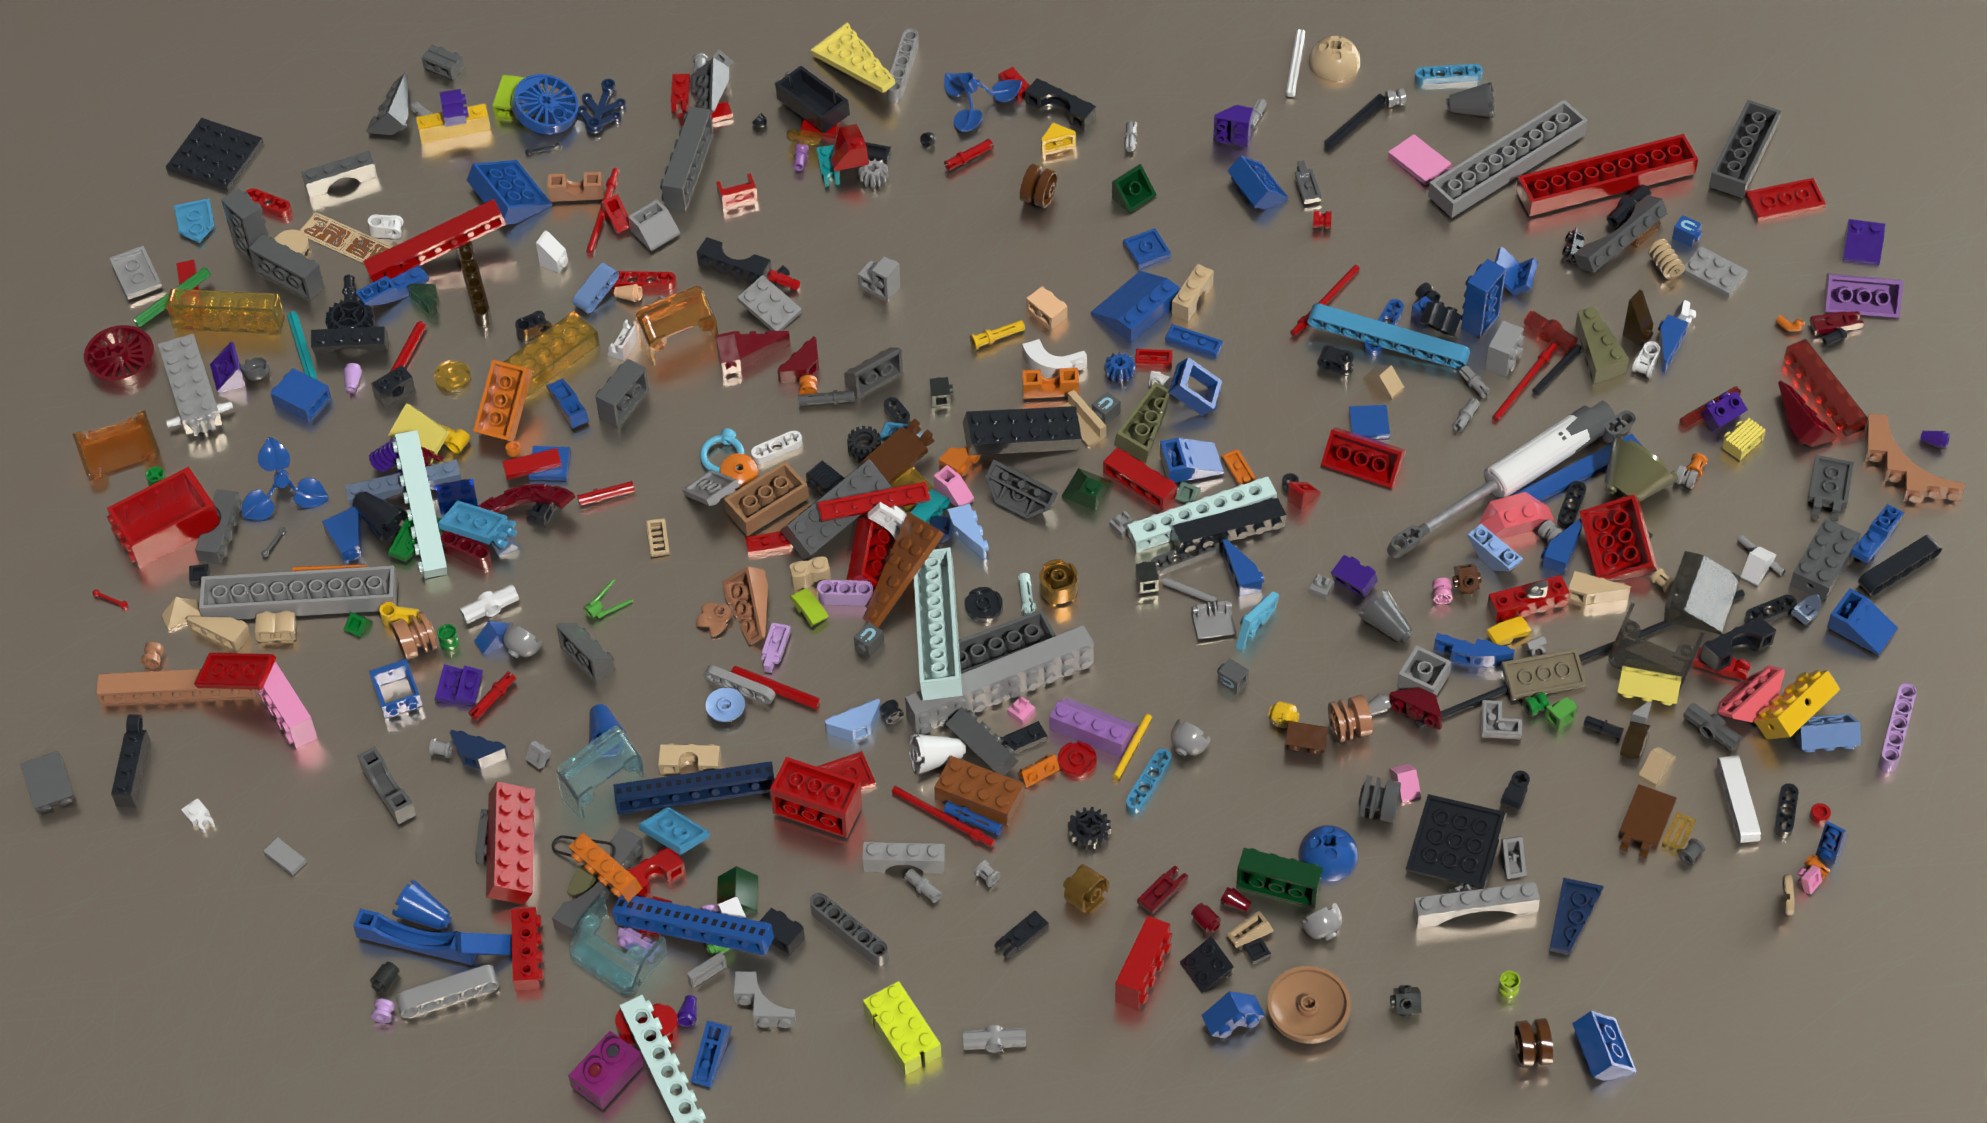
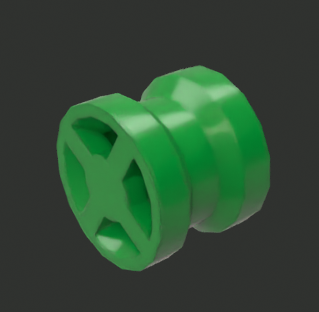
M159 466L151 467L145 473L149 486L166 478L164 470Z

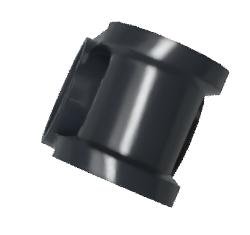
M535 311L530 315L519 318L515 322L517 339L526 342L551 330L552 324L545 319L543 311Z
M1325 346L1317 360V365L1323 370L1348 375L1353 371L1354 366L1352 362L1354 356L1350 351Z
M1516 771L1512 775L1502 795L1501 805L1520 811L1530 781L1528 773Z

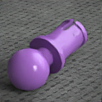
M804 141L797 142L795 145L793 169L796 171L804 169L805 159L808 156L809 147Z

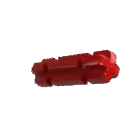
M770 270L767 273V279L770 281H775V283L792 290L800 288V281L793 278L792 280V277L780 272L778 273L775 270Z

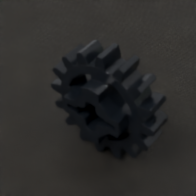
M1083 807V812L1076 810V816H1070L1068 836H1071L1072 842L1077 841L1078 847L1085 844V849H1088L1089 845H1092L1095 849L1097 843L1101 846L1103 845V839L1108 841L1109 834H1111V821L1107 820V814L1101 815V809L1095 812L1094 807H1091L1090 811Z

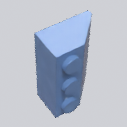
M1851 714L1811 717L1794 733L1796 745L1803 752H1815V749L1822 748L1825 751L1835 750V747L1854 749L1855 746L1861 745L1860 721Z

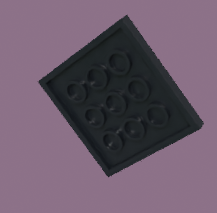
M201 118L168 162L166 170L228 192L264 142L261 137Z
M1428 794L1407 862L1406 871L1457 884H1469L1470 887L1485 889L1507 816L1506 812Z

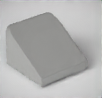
M719 49L712 57L728 67L735 63Z
M1651 702L1645 703L1631 714L1630 723L1632 721L1646 724L1652 705Z

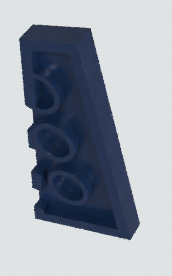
M1563 878L1549 951L1570 955L1604 886Z

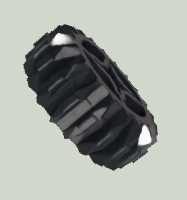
M347 297L346 301L340 299V303H334L333 307H329V312L326 313L325 318L327 329L374 327L375 324L373 308L369 305H364L361 300L357 301L355 297L353 300Z

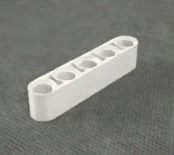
M1738 755L1718 757L1717 769L1738 843L1760 841V827L1740 757Z

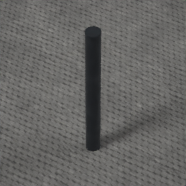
M1576 344L1532 389V392L1538 395L1582 349L1581 346Z

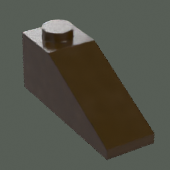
M1639 289L1629 300L1623 336L1641 346L1653 336V320L1644 293Z

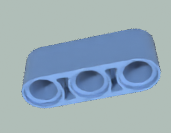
M601 263L575 294L572 302L573 305L588 314L591 313L616 283L619 272L607 264Z

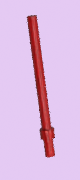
M613 168L610 178L607 179V188L603 200L611 197L613 190L616 189L619 174L618 168ZM602 203L586 252L588 254H593L605 216Z
M1354 265L1317 304L1326 305L1360 270L1359 266ZM1311 310L1306 316H1302L1297 321V325L1290 331L1292 336L1295 337L1302 329H1306L1309 326L1307 320Z
M1551 343L1545 351L1539 354L1535 364L1492 416L1494 421H1499L1543 364H1547L1551 359V354L1557 348L1555 343Z
M897 786L893 787V794L968 834L974 841H980L991 848L995 845L996 841L984 835L983 831L978 828L973 829Z

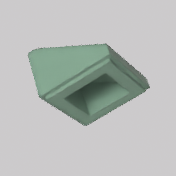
M1181 481L1175 499L1184 503L1195 502L1201 489Z

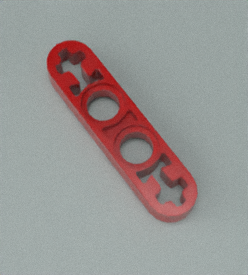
M618 271V280L611 289L637 284L642 287V290H672L676 287L677 282L676 276L672 272ZM630 278L637 279L634 283L628 282ZM649 278L655 279V281L652 283L646 282V280Z

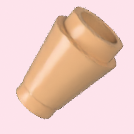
M637 284L619 286L614 289L615 298L632 302L642 299V287Z

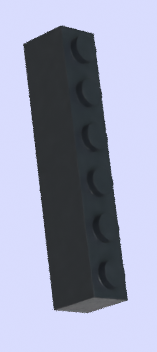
M1275 498L1172 525L1171 539L1179 554L1191 553L1201 548H1209L1216 543L1223 544L1225 539L1228 541L1244 539L1247 536L1262 534L1270 530H1278L1285 527L1287 514L1279 499Z

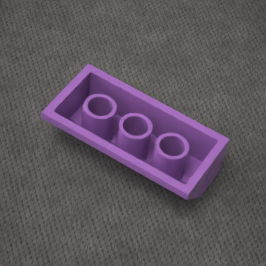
M1827 273L1825 312L1858 311L1861 315L1900 318L1904 281L1901 279Z
M1069 698L1058 701L1049 717L1050 730L1121 758L1138 728V725Z

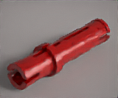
M986 139L964 152H958L956 156L944 161L945 168L951 171L960 165H966L968 161L994 149V145L990 146L993 142L990 139Z
M630 481L600 490L597 488L593 489L592 492L577 495L580 506L594 502L601 503L605 499L634 493L635 488L633 482Z
M507 671L498 682L492 684L489 692L468 712L471 718L475 716L474 720L478 721L500 696L505 695L507 688L516 681V677L513 674L510 676L511 672Z

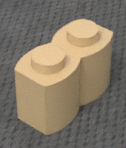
M816 557L809 561H798L789 565L794 590H803L812 585L817 586L822 580H831L827 557Z
M265 611L256 614L255 636L258 642L296 640L297 619L294 612L282 611L275 614Z

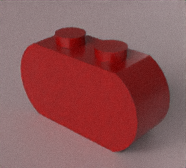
M654 1004L652 1005L654 1011L651 1014L654 1019L658 1017L663 1029L660 1030L662 1037L666 1035L669 1042L672 1043L679 1033L677 1014L669 1005ZM620 1008L615 1017L618 1036L628 1044H637ZM641 1017L637 1022L640 1024L645 1023L648 1018ZM649 1035L646 1038V1041H653L655 1040L656 1036Z

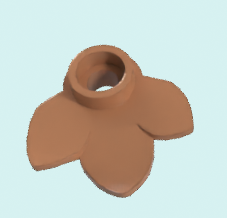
M708 602L701 606L703 613L698 616L696 626L709 627L710 635L715 637L726 628V622L732 617V609L727 604L718 605L715 602Z

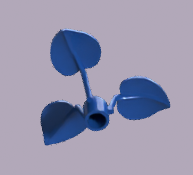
M971 72L945 73L944 86L948 95L958 97L965 90L970 105V110L965 109L955 115V127L959 132H967L975 129L981 123L982 112L980 110H973L970 94L977 91L978 85L991 96L995 95L996 101L1008 102L1018 94L1022 81H1000L992 87V92L980 80H976Z
M268 437L259 451L258 463L266 471L276 470L274 484L267 495L259 489L251 491L243 501L242 516L245 519L257 521L268 519L274 512V503L269 498L276 487L284 488L290 485L296 491L294 494L295 503L303 508L320 506L329 498V495L323 485L317 479L311 477L300 480L298 488H296L292 481L289 480V473L284 470L290 464L289 452L279 441Z

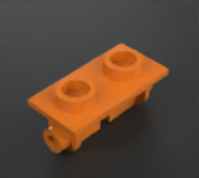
M1047 754L1036 761L1035 765L1030 764L1017 772L1018 777L1023 779L1026 788L1060 770L1056 754Z

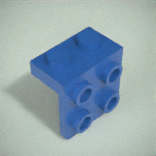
M1503 247L1499 248L1495 263L1506 268L1504 287L1514 296L1530 290L1538 261L1535 258H1531L1519 263Z

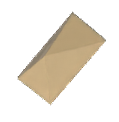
M175 597L162 614L168 631L188 624V616L202 617L198 600Z

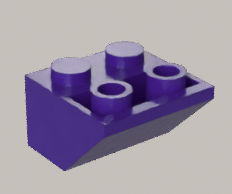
M1234 105L1215 114L1213 141L1248 147L1252 134L1253 108Z

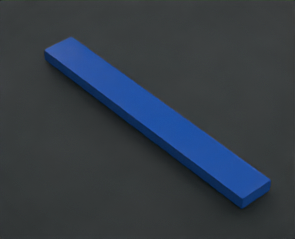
M1633 434L1623 438L1627 442L1631 439L1641 445ZM1612 444L1515 494L1526 492L1542 502L1568 489L1572 482H1581L1607 469Z

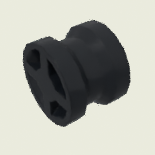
M888 700L880 706L879 710L882 715H885V721L888 724L897 723L904 716V712L898 708L899 704L896 700Z

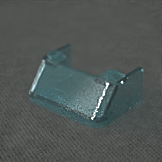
M619 726L610 728L564 761L557 769L556 773L562 800L581 820L585 818L583 807L592 803L594 799V789L624 768L627 772L636 771L641 777L644 775L641 756L626 733Z
M601 896L581 918L569 947L570 958L620 993L629 995L637 990L668 955L666 941L661 936L650 950L642 946H634L625 954L596 935L595 933L599 930L600 923L608 915L605 898Z

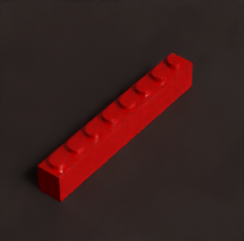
M493 199L363 262L373 282L385 276L392 279L418 265L427 263L506 225V222L496 201Z

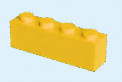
M486 104L467 107L469 117L466 118L465 124L445 127L443 112L416 117L421 143L425 144L491 130Z

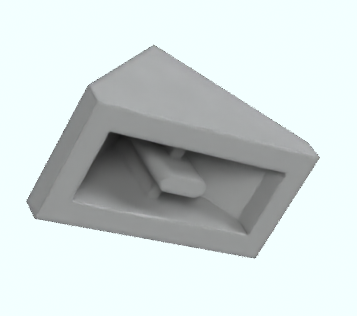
M1517 836L1502 839L1499 855L1506 878L1527 876L1523 837Z

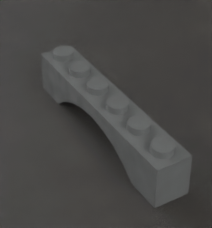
M1647 195L1635 205L1631 217L1620 228L1599 240L1585 244L1575 252L1574 257L1578 268L1594 273L1667 215L1663 199Z
M622 827L610 841L616 847V854L613 859L626 870L631 868L634 859L639 857L643 851L641 837ZM610 846V856H612L613 848ZM598 881L585 894L564 902L552 917L554 928L575 939L579 933L584 931L588 920L596 915L600 904L607 900L611 887L608 885L605 887Z

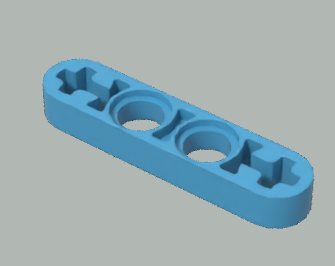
M1478 64L1419 67L1415 71V81L1423 85L1474 82L1481 80L1483 68ZM1460 72L1462 75L1456 76L1453 73ZM1436 73H1443L1444 76L1439 77Z
M1162 748L1153 754L1126 798V809L1130 813L1137 814L1144 809L1171 765L1172 755L1169 750ZM1166 757V759L1162 760L1161 765H1158L1159 758ZM1156 770L1159 775L1151 777L1148 775V772ZM1147 785L1150 789L1147 792H1142L1139 790V787ZM1137 796H1138V797H1139V799H1138V804H1135L1134 806L1131 805V803H1135V801L1137 800Z

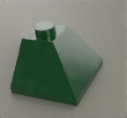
M1078 468L1063 492L1062 498L1096 511L1112 485V481Z

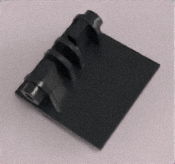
M1212 936L1180 961L1202 993L1222 977L1229 978L1233 975L1231 972L1234 968L1233 964Z

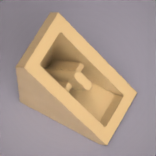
M1392 365L1376 366L1364 376L1367 382L1391 400L1404 390V385Z
M1660 747L1652 749L1638 777L1656 786L1674 762L1676 756Z

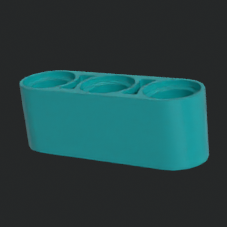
M935 489L929 491L931 499L929 502L917 504L910 512L930 524L932 517L940 516L950 503L949 497Z

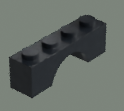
M1036 78L1025 91L1026 104L1039 110L1050 106L1061 107L1069 113L1070 125L1083 131L1096 118L1095 105L1067 93L1046 81Z
M709 237L705 238L697 250L698 264L715 269L720 273H726L734 278L748 281L751 284L762 275L767 278V273L772 270L771 260L756 254L742 260L728 257L724 253L723 242Z
M385 326L311 330V348L314 354H333L336 350L343 348H361L369 352L388 351V333Z
M1761 617L1750 620L1746 624L1735 627L1733 630L1721 634L1711 641H1706L1702 646L1700 659L1715 672L1730 666L1735 648L1747 647L1760 651L1772 645L1776 629Z

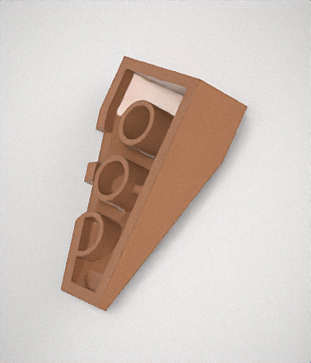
M748 566L722 581L727 603L731 604L734 616L739 619L741 623L740 628L749 645H753L765 638L768 584L764 569Z

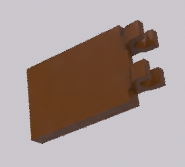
M914 418L909 423L907 429L903 426L900 427L863 459L861 464L870 459L891 485L928 453L927 446L934 442L933 434L927 429L919 438L916 434L922 429L919 427L920 422Z
M1638 784L1618 835L1623 836L1619 849L1628 851L1631 840L1642 843L1639 856L1647 858L1650 848H1657L1677 797Z

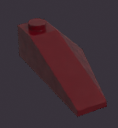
M732 331L715 335L718 359L723 375L742 371L791 345L789 331H767L765 334H757L756 331H750L749 334H740V331Z
M1781 380L1778 382L1791 430L1796 435L1794 438L1803 445L1805 443L1813 447L1838 438L1826 422H1822L1816 417L1818 414L1805 404L1806 401L1792 386Z

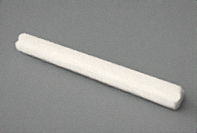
M1300 29L1296 30L1286 87L1287 97H1294L1305 39V31Z

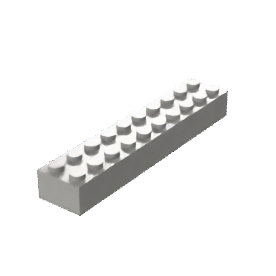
M1563 100L1431 181L1428 197L1452 218L1586 135L1588 120L1568 102Z
M394 566L201 577L199 610L202 617H232L236 620L254 619L256 614L265 611L275 614L282 611L294 612L296 616L379 611L380 606L385 602H392L397 607L398 578Z
M1084 625L961 674L963 696L923 701L921 690L905 696L906 718L915 734H926L935 728L946 726V723L961 707L967 712L969 710L973 713L981 712L985 708L998 705L1004 700L1018 697L1020 694L1035 690L1041 685L1052 683L1056 679L1070 676L1076 671L1089 668L1094 664V642Z

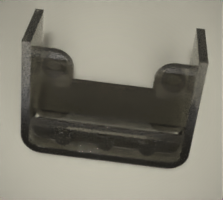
M1631 603L1608 656L1610 665L1622 670V666L1681 676V689L1705 633H1700L1695 646L1683 643L1677 647L1675 652L1638 637L1641 628L1637 622L1629 619L1635 606L1634 603Z

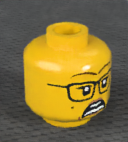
M1278 701L1270 707L1269 720H1271L1274 726L1287 729L1289 721L1298 722L1299 713L1294 704Z

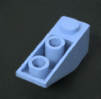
M970 504L948 509V518L952 520L953 535L985 560L986 551H989L987 541L982 538L983 530L981 525H977L976 511H972Z

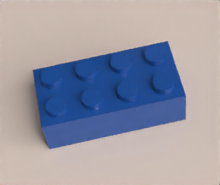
M1487 259L1483 264H1479L1474 275H1470L1466 280L1465 285L1467 287L1464 293L1465 302L1462 306L1464 310L1461 317V329L1479 339L1500 316L1506 268Z

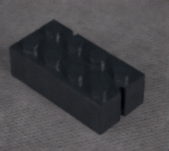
M799 66L789 74L790 80L788 76H785L775 84L777 99L823 133H826L850 115L848 99L838 92L835 93L833 88L802 66Z

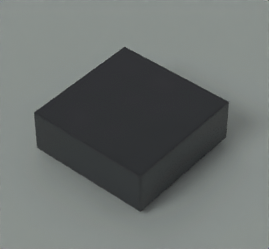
M209 564L189 566L190 585L201 584V577L210 576Z
M1262 938L1243 945V950L1252 965L1271 957V952Z

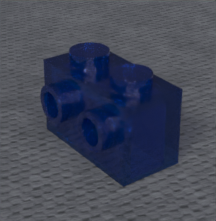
M473 478L435 485L441 514L447 513L457 500L478 506Z

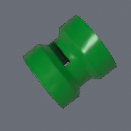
M444 624L439 627L437 634L441 648L447 651L457 648L459 639L456 628L451 624Z
M1542 691L1535 694L1534 697L1523 699L1524 709L1530 717L1537 715L1539 711H1546V707L1550 705L1547 696Z

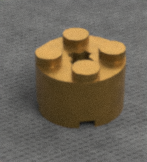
M1054 559L1043 565L1039 573V590L1041 596L1048 604H1063L1076 598L1078 573L1072 563L1069 562L1068 564L1061 559Z
M1081 864L1072 877H1068L1064 881V898L1082 912L1086 913L1087 911L1091 913L1103 902L1104 898L1102 895L1104 891L1108 892L1109 880L1090 867Z

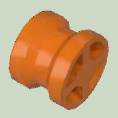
M812 375L800 377L799 394L817 393V378Z

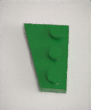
M408 516L388 551V556L407 562L415 554L414 544H417L416 538H412L410 527H413V521H409ZM436 517L438 523L441 518Z

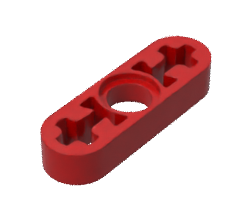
M256 188L246 191L254 202H258L263 211L280 218L288 217L292 213L291 205L287 200ZM272 201V204L264 205V202Z

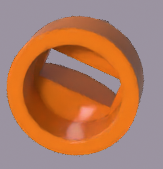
M511 441L505 445L508 456L515 458L520 455V443Z

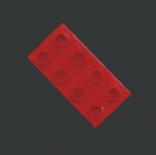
M789 757L785 758L770 788L773 814L844 838L848 837L862 808L861 781Z

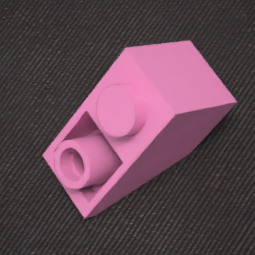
M948 465L934 475V489L949 497L950 502L954 506L970 504L974 500V496L962 477Z

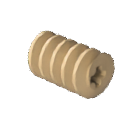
M1666 239L1657 240L1649 248V256L1666 279L1676 278L1685 271V265L1682 264L1681 259H1678V255L1675 254L1674 249H1671V245L1668 244Z

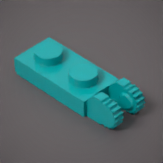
M834 145L817 147V156L825 187L829 186L830 177H834L835 184L840 185L839 171L834 172L831 162Z

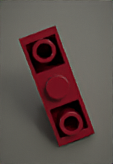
M813 336L809 341H806L797 352L791 355L788 361L779 366L777 370L778 382H799L800 377L804 375L813 376L819 370L816 337Z
M1420 687L1394 691L1389 694L1391 709L1441 730L1442 717L1436 694Z

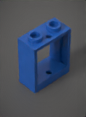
M1188 357L1177 364L1168 393L1203 416L1216 408V400L1221 392L1222 380ZM1189 376L1208 388L1205 399L1187 387Z
M407 659L369 671L385 718L422 706L420 694ZM407 677L413 695L385 704L379 686Z

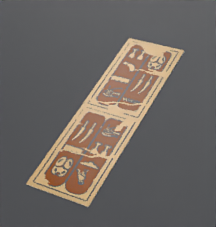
M317 212L300 230L305 233L308 239L361 263L393 247Z

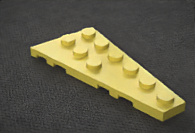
M848 22L811 49L812 56L882 93L896 84L894 77L881 65L879 59L874 57L873 52L862 39H859L857 33L851 29Z

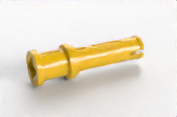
M1022 320L994 330L986 329L983 333L971 334L969 336L970 343L974 350H978L981 346L992 345L998 339L1025 331V325Z

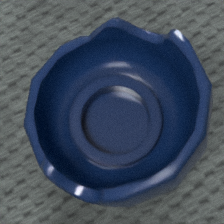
M945 516L931 518L930 525L944 533L938 544L945 543L953 534L952 520Z

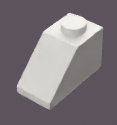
M544 231L536 242L540 266L559 273L568 263L566 249L548 231Z

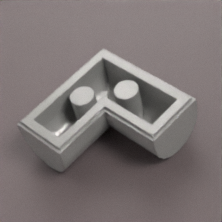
M1482 700L1481 737L1521 740L1522 719L1502 718V701Z

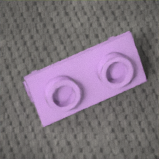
M620 927L616 944L651 962L653 952L656 953L660 947L657 942L647 937L641 939L642 934L632 930L630 927H624L623 929Z

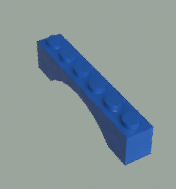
M361 908L353 925L356 937L359 939L473 965L476 955L458 954L456 934L460 933L459 931L437 933L418 930L393 921L378 912Z

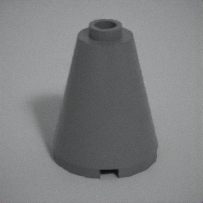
M1492 82L1451 94L1446 99L1447 109H1450L1452 113L1494 118L1495 100L1493 93H1491L1494 92Z
M1384 589L1381 591L1383 595L1381 597L1376 595L1362 609L1364 614L1359 613V616L1362 620L1398 643L1401 641L1406 642L1412 636L1410 633L1412 628L1391 593Z

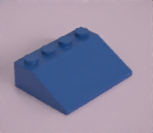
M517 160L472 164L467 182L484 203L493 199L496 201L506 225L519 223L552 206L550 200Z
M1139 271L1091 311V315L1132 343L1172 309V301L1181 288L1168 278Z

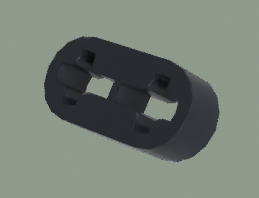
M889 397L884 401V412L892 422L910 423V413L897 398Z

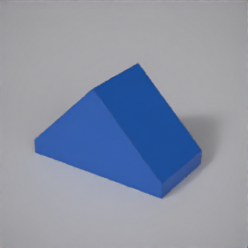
M488 621L474 640L483 656L505 646L503 637L509 623Z

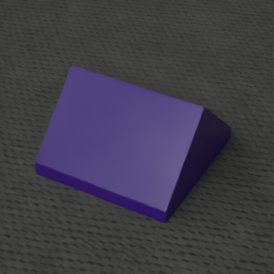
M230 342L210 364L216 390L219 393L245 386L235 345L233 342Z

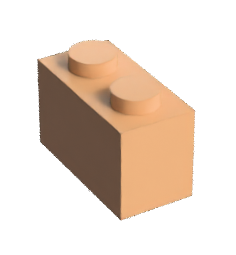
M1043 286L1026 298V309L1051 330L1067 319L1068 308L1065 302L1060 301L1051 291L1046 290Z

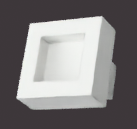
M1683 300L1675 309L1674 317L1687 321L1690 324L1691 319H1695L1696 311L1689 309L1690 302Z

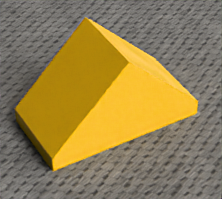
M1055 123L1051 124L1041 139L1042 154L1076 146L1075 131Z

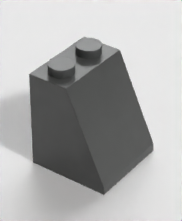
M59 751L20 764L36 811H41V813L52 810L54 805L60 804V806L72 803V799H75L68 772Z

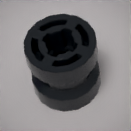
M1428 282L1421 284L1415 292L1418 299L1426 296L1433 302L1434 300L1439 301L1441 298L1440 294L1433 290V287Z

